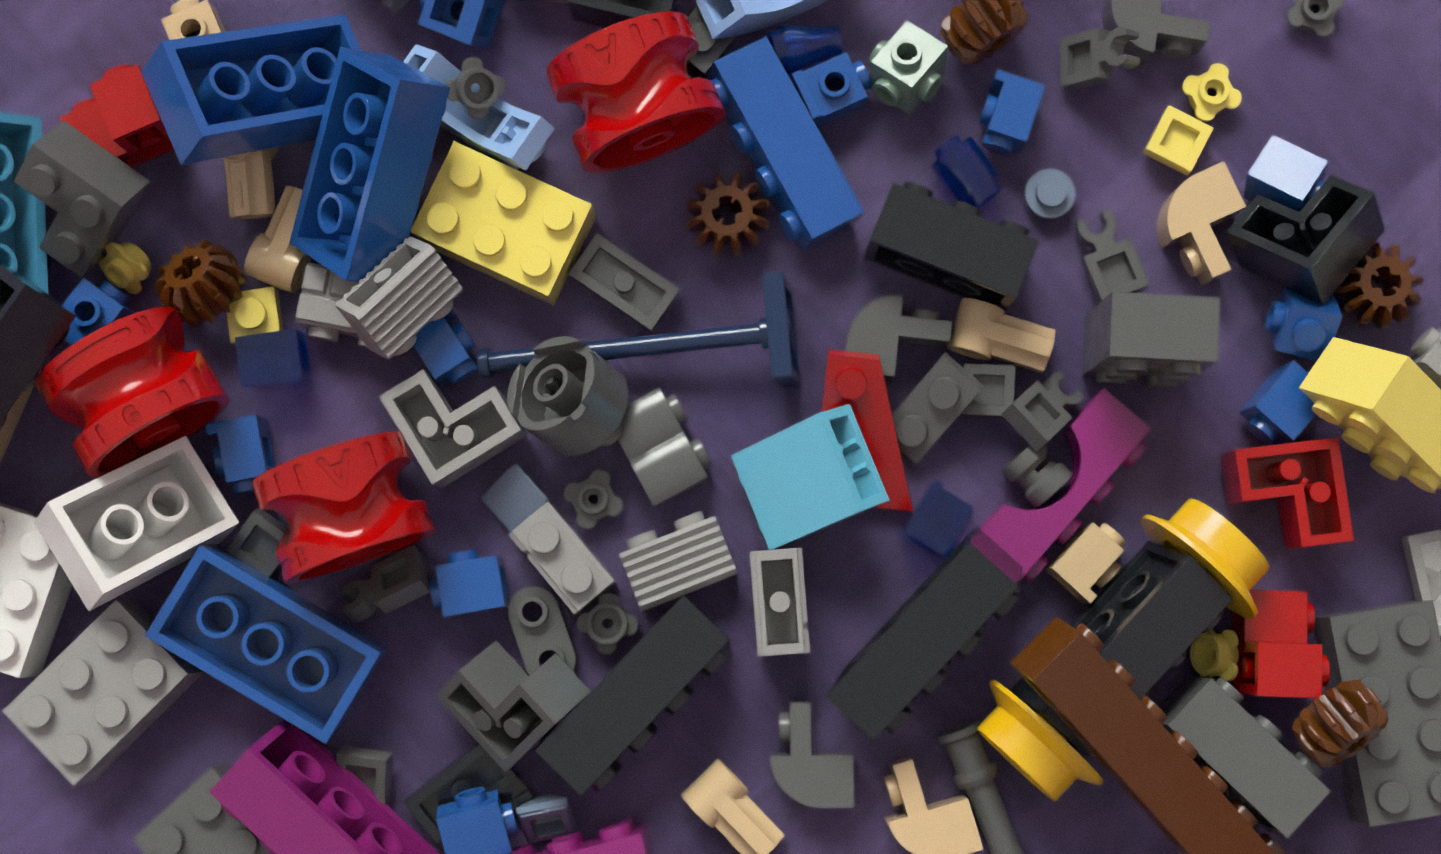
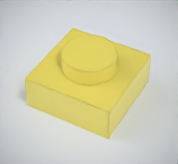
M1168 105L1142 153L1187 176L1195 166L1214 128Z
M276 287L241 291L243 297L229 305L231 313H226L231 344L237 346L285 338L279 290Z

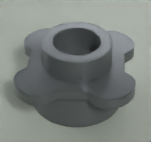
M1296 0L1287 11L1286 20L1291 27L1297 28L1301 32L1315 33L1320 38L1327 37L1335 29L1333 19L1336 11L1343 7L1344 0ZM1312 5L1318 6V13H1313L1311 11Z
M476 57L465 59L462 62V71L457 78L446 83L450 87L448 99L460 102L467 108L468 115L474 119L486 117L489 112L488 107L494 104L498 96H501L505 91L504 79L483 68L482 61ZM474 83H477L480 87L477 93L471 91V86Z
M595 470L591 473L589 479L579 484L571 482L565 487L564 498L573 504L578 514L576 522L584 529L594 528L598 520L608 515L618 516L623 509V501L620 497L614 495L609 485L611 477L604 470ZM593 494L598 496L596 504L589 502V497Z
M605 593L599 597L598 605L590 612H584L579 615L577 626L581 632L588 633L596 641V648L600 653L612 654L616 651L617 643L622 638L636 633L638 619L634 615L627 614L621 608L617 595ZM605 619L612 620L613 625L611 628L606 629L603 626Z

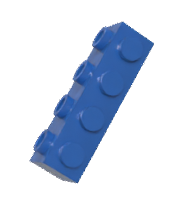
M767 37L714 61L706 79L712 81L716 86L720 96L719 100H721L726 115L732 124L730 133L734 144L742 154L748 153L756 168L754 176L759 189L767 198L772 196L781 212L779 214V222L787 238L792 242L796 240L803 252L854 226L864 214V210Z

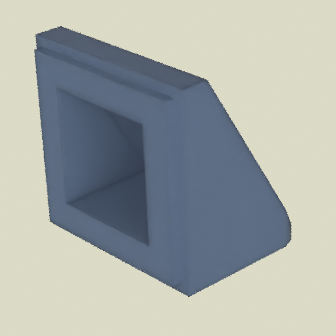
M517 463L513 464L481 497L484 503L510 532L546 502L552 503Z

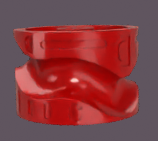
M668 11L645 14L621 21L580 39L559 53L546 68V77L556 103H572L578 106L585 115L584 126L577 129L572 136L574 149L579 155L580 164L585 172H613L654 160L701 138L713 130L725 118L726 111L721 100H719L720 96L715 84L704 78L697 77L691 79L687 73L686 65L693 59L699 48L687 15L681 12Z
M157 307L143 310L99 328L57 355L43 368L35 381L37 390L45 398L47 407L54 415L83 428L82 433L72 443V449L91 478H99L184 436L187 439L191 438L206 427L205 424H210L229 404L230 399L200 349L191 352L183 351L185 347L184 329L181 317L175 308Z
M402 432L377 433L334 444L282 463L262 473L252 481L251 484L260 510H274L283 515L290 525L283 533L275 554L279 566L282 567V576L286 584L307 581L358 566L418 543L436 532L433 522L429 519L430 513L426 501L409 500L403 497L398 489L397 477L400 471L411 463Z

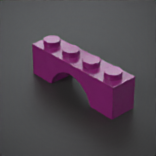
M1105 388L1095 393L1063 430L1072 453L1073 475L1061 496L1049 506L1036 510L1019 509L1002 504L996 507L979 527L1023 567L1020 581L1024 579L1027 583H1030L1042 571L1049 561L1043 556L1045 551L1055 540L1062 545L1073 535L1082 523L1076 517L1077 514L1088 502L1093 506L1099 504L1115 485L1109 477L1122 463L1129 468L1148 447L1142 439L1151 430V427Z

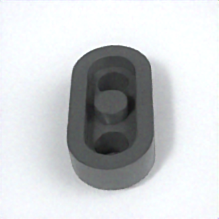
M529 586L519 590L510 600L508 618L527 673L529 675L542 665L541 656L547 650L556 652L574 672L577 666V654L560 604L555 595L549 590L538 586ZM530 602H537L542 607L543 613L538 621L531 622L524 615V609Z

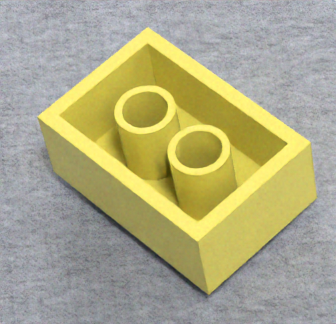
M454 141L410 233L415 239L431 245L436 252L554 306L566 282L568 273L572 269L596 219V214L592 204Z
M1333 337L1299 386V389L1314 402L1311 408L1313 412L1325 421L1338 425L1344 431L1341 438L1356 450L1367 453L1372 458L1370 466L1382 476L1394 481L1399 476L1405 477L1417 487L1430 493H1435L1437 488L1441 489V389L1409 356Z

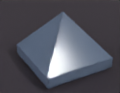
M543 792L516 808L517 817L527 844L549 840L577 831V825L567 797Z

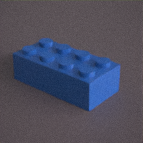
M342 14L161 41L141 73L181 165L316 140L340 47L355 50L361 49L346 15Z
M340 47L289 243L345 281L355 282L366 278V274L373 271L374 266L381 264L382 259L389 256V252L395 251L397 245L402 244L404 239L410 235L414 217L418 211L419 199L427 170L432 161L440 123L446 110L450 87L391 55Z
M215 544L199 545L144 635L325 744L337 736L389 649Z

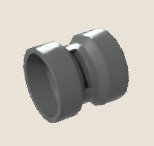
M1029 444L1000 471L1010 482L1019 483L1025 490V498L1035 509L1050 498L1073 475L1063 463H1055L1048 456V447L1046 445L1036 452Z

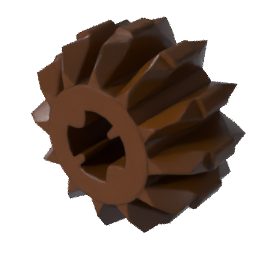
M963 0L958 6L952 8L950 14L943 19L940 34L946 41L945 44L948 45L951 54L957 56L962 65L978 64L985 58H991L994 53L1004 49L1009 42L1016 39L1017 34L1024 30L1028 13L1022 5L1024 3L1021 0Z
M720 173L713 174L714 189L710 190L705 184L699 182L695 186V192L701 200L691 199L687 200L685 204L686 211L697 215L685 221L686 230L690 232L701 231L695 239V245L699 249L705 247L713 240V257L715 258L722 256L724 245H731L734 258L741 257L742 246L740 241L743 240L749 247L755 249L759 246L760 240L752 230L763 232L769 228V221L764 217L758 216L769 210L768 200H753L759 192V185L756 182L749 184L744 190H741L742 175L740 173L733 174L731 185L723 184V177ZM731 206V213H734L736 209L739 211V213L735 214L734 224L724 225L723 218L718 222L715 220L720 216L721 207Z
M205 239L200 241L196 247L187 243L183 252L178 255L170 254V263L157 270L160 278L153 286L158 293V298L163 303V307L175 308L181 317L182 323L187 322L195 328L201 325L204 320L214 324L217 315L222 312L231 313L229 305L243 297L240 288L247 280L243 275L242 269L236 263L237 259L228 249H225L220 243L213 245Z
M1375 242L1344 279L1345 283L1340 284L1333 293L1336 296H1346L1348 300L1347 303L1340 307L1341 313L1347 314L1356 309V325L1365 326L1373 320L1378 329L1389 327L1392 319L1402 322L1409 318L1408 307L1420 304L1422 299L1411 288L1423 284L1425 277L1420 275H1411L1408 270L1416 264L1417 258L1409 257L1400 261V245L1393 244L1383 251L1380 243ZM1374 279L1375 283L1378 284L1383 283L1385 291L1382 292L1381 288L1377 287L1372 288L1371 280Z
M1360 680L1342 681L1335 688H1328L1323 695L1313 699V702L1308 707L1301 710L1300 716L1294 720L1292 730L1300 743L1299 746L1310 759L1313 758L1320 767H1331L1333 765H1340L1347 758H1352L1361 749L1367 748V745L1372 740L1379 737L1380 731L1387 725L1388 713L1380 704L1382 701L1371 688L1368 689Z

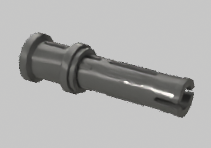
M978 719L970 720L937 734L938 743L945 745L956 772L952 777L954 784L959 789L966 790L990 853L1024 854L994 781V777L998 774V766L996 761L989 760L979 732L976 729L980 725V721Z

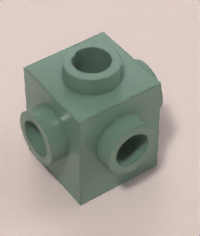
M907 20L888 42L882 40L871 53L868 61L872 84L870 90L884 104L892 107L897 106L910 115L922 100L929 102L939 90L946 70L948 45Z

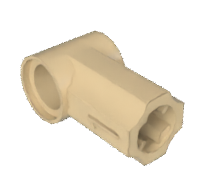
M278 147L222 158L225 163L230 219H261L273 216L276 204L271 160L274 159Z
M286 185L266 233L258 235L249 249L244 272L247 276L294 294L303 283L305 268L308 262H311V257L289 243L303 190Z
M971 298L961 299L951 331L950 342L947 345L949 350L979 360L988 361L994 358L1039 373L1045 370L1055 342V329L1005 315V310L985 301Z
M718 758L680 794L690 808L709 827H716L740 854H769L785 836L782 830L748 796L750 791L740 779Z

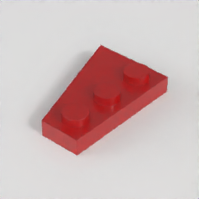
M828 349L821 412L850 404L890 500L874 508L913 512L880 355Z

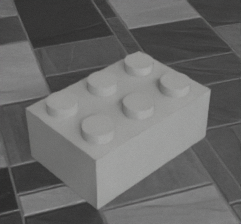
M115 600L2 711L73 786L95 781L204 673L201 669L144 636L154 620L135 600Z

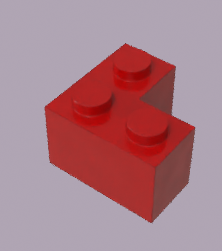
M123 64L108 69L103 73L102 79L89 84L95 98L78 102L72 107V112L58 118L60 123L63 120L125 164L134 168L174 151V148L141 73L143 69L138 64L133 66Z
M1339 437L1235 449L1220 454L1227 505L1278 499L1285 549L1354 541Z
M1251 589L1249 592L1257 607V616L1254 619H1247L1232 611V630L1238 636L1239 644L1237 648L1239 658L1236 664L1238 673L1236 678L1231 681V685L1240 694L1254 696L1320 697L1322 695V687H1326L1329 682L1330 666L1328 657L1322 655V644H1307V633L1311 634L1313 632L1315 624L1314 606L1312 603H1308V592Z

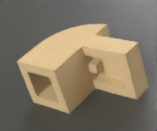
M1224 161L1186 179L1166 199L1157 220V237L1161 249L1180 241L1183 247L1180 250L1182 264L1191 277H1197L1201 286L1220 278L1231 270L1211 227L1233 218L1246 207Z
M906 756L889 762L892 774L884 776L886 789L892 806L902 805L903 812L884 817L896 840L912 854H971L984 850L969 799L966 796L960 794L926 805L913 759Z

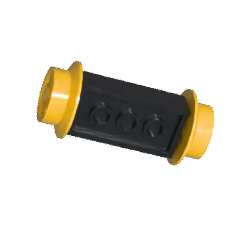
M1189 498L1169 521L1148 514L1144 515L1140 522L1144 531L1153 542L1147 541L1071 624L1072 627L1076 628L1080 623H1083L1103 642L1105 647L1099 653L1108 663L1113 659L1132 675L1137 683L1131 690L1139 699L1144 695L1149 698L1152 686L1164 673L1175 669L1184 661L1188 653L1187 648L1201 633L1211 630L1219 623L1225 607L1247 619H1254L1258 614L1257 607L1249 591L1270 569L1266 558L1231 522L1196 499ZM1023 677L1010 690L994 679L989 682L997 706L976 729L1024 777L1054 802L1063 795L1076 779L1098 786L1102 785L1104 782L1102 777L1074 748L1086 756L1091 754L1090 751Z

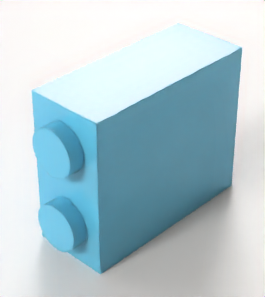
M850 404L817 413L731 455L740 483L745 489L756 516L758 527L765 538L769 550L800 540L890 501Z

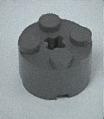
M554 337L536 346L532 350L536 356L526 367L520 363L511 377L507 392V404L511 415L517 419L525 430L562 455L579 456L589 453L599 446L608 447L616 442L621 434L620 423L628 402L627 380L625 376L590 347L574 337Z

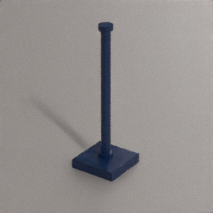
M783 271L762 274L766 317L760 318V323L582 342L604 360L762 344L763 349L769 348L771 378L781 388L801 386L793 291ZM490 347L479 348L477 351V365L481 378H491L494 376V372L516 370L520 363L526 367L536 356L532 351L534 348L492 352Z

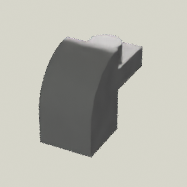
M1104 0L1102 13L1103 29L1112 31L1117 27H1124L1139 32L1138 39L1130 40L1126 43L1124 54L1139 57V65L1145 66L1155 49H1161L1160 53L1162 55L1176 59L1197 55L1208 41L1210 21L1162 14V0Z
M903 295L882 297L869 303L857 314L848 331L844 351L879 354L885 382H891L895 377L898 343L945 348L950 342L952 321L940 320L939 312L922 309L910 310V317L901 316Z
M788 701L789 712H779V744H789V752H769L771 769L777 783L789 797L809 807L854 808V755L851 752H812L811 702Z

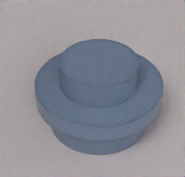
M1043 169L1036 172L1027 182L1024 191L1025 202L1029 210L1034 215L1043 219H1056L1065 215L1072 207L1076 195L1075 187L1070 177L1057 169Z

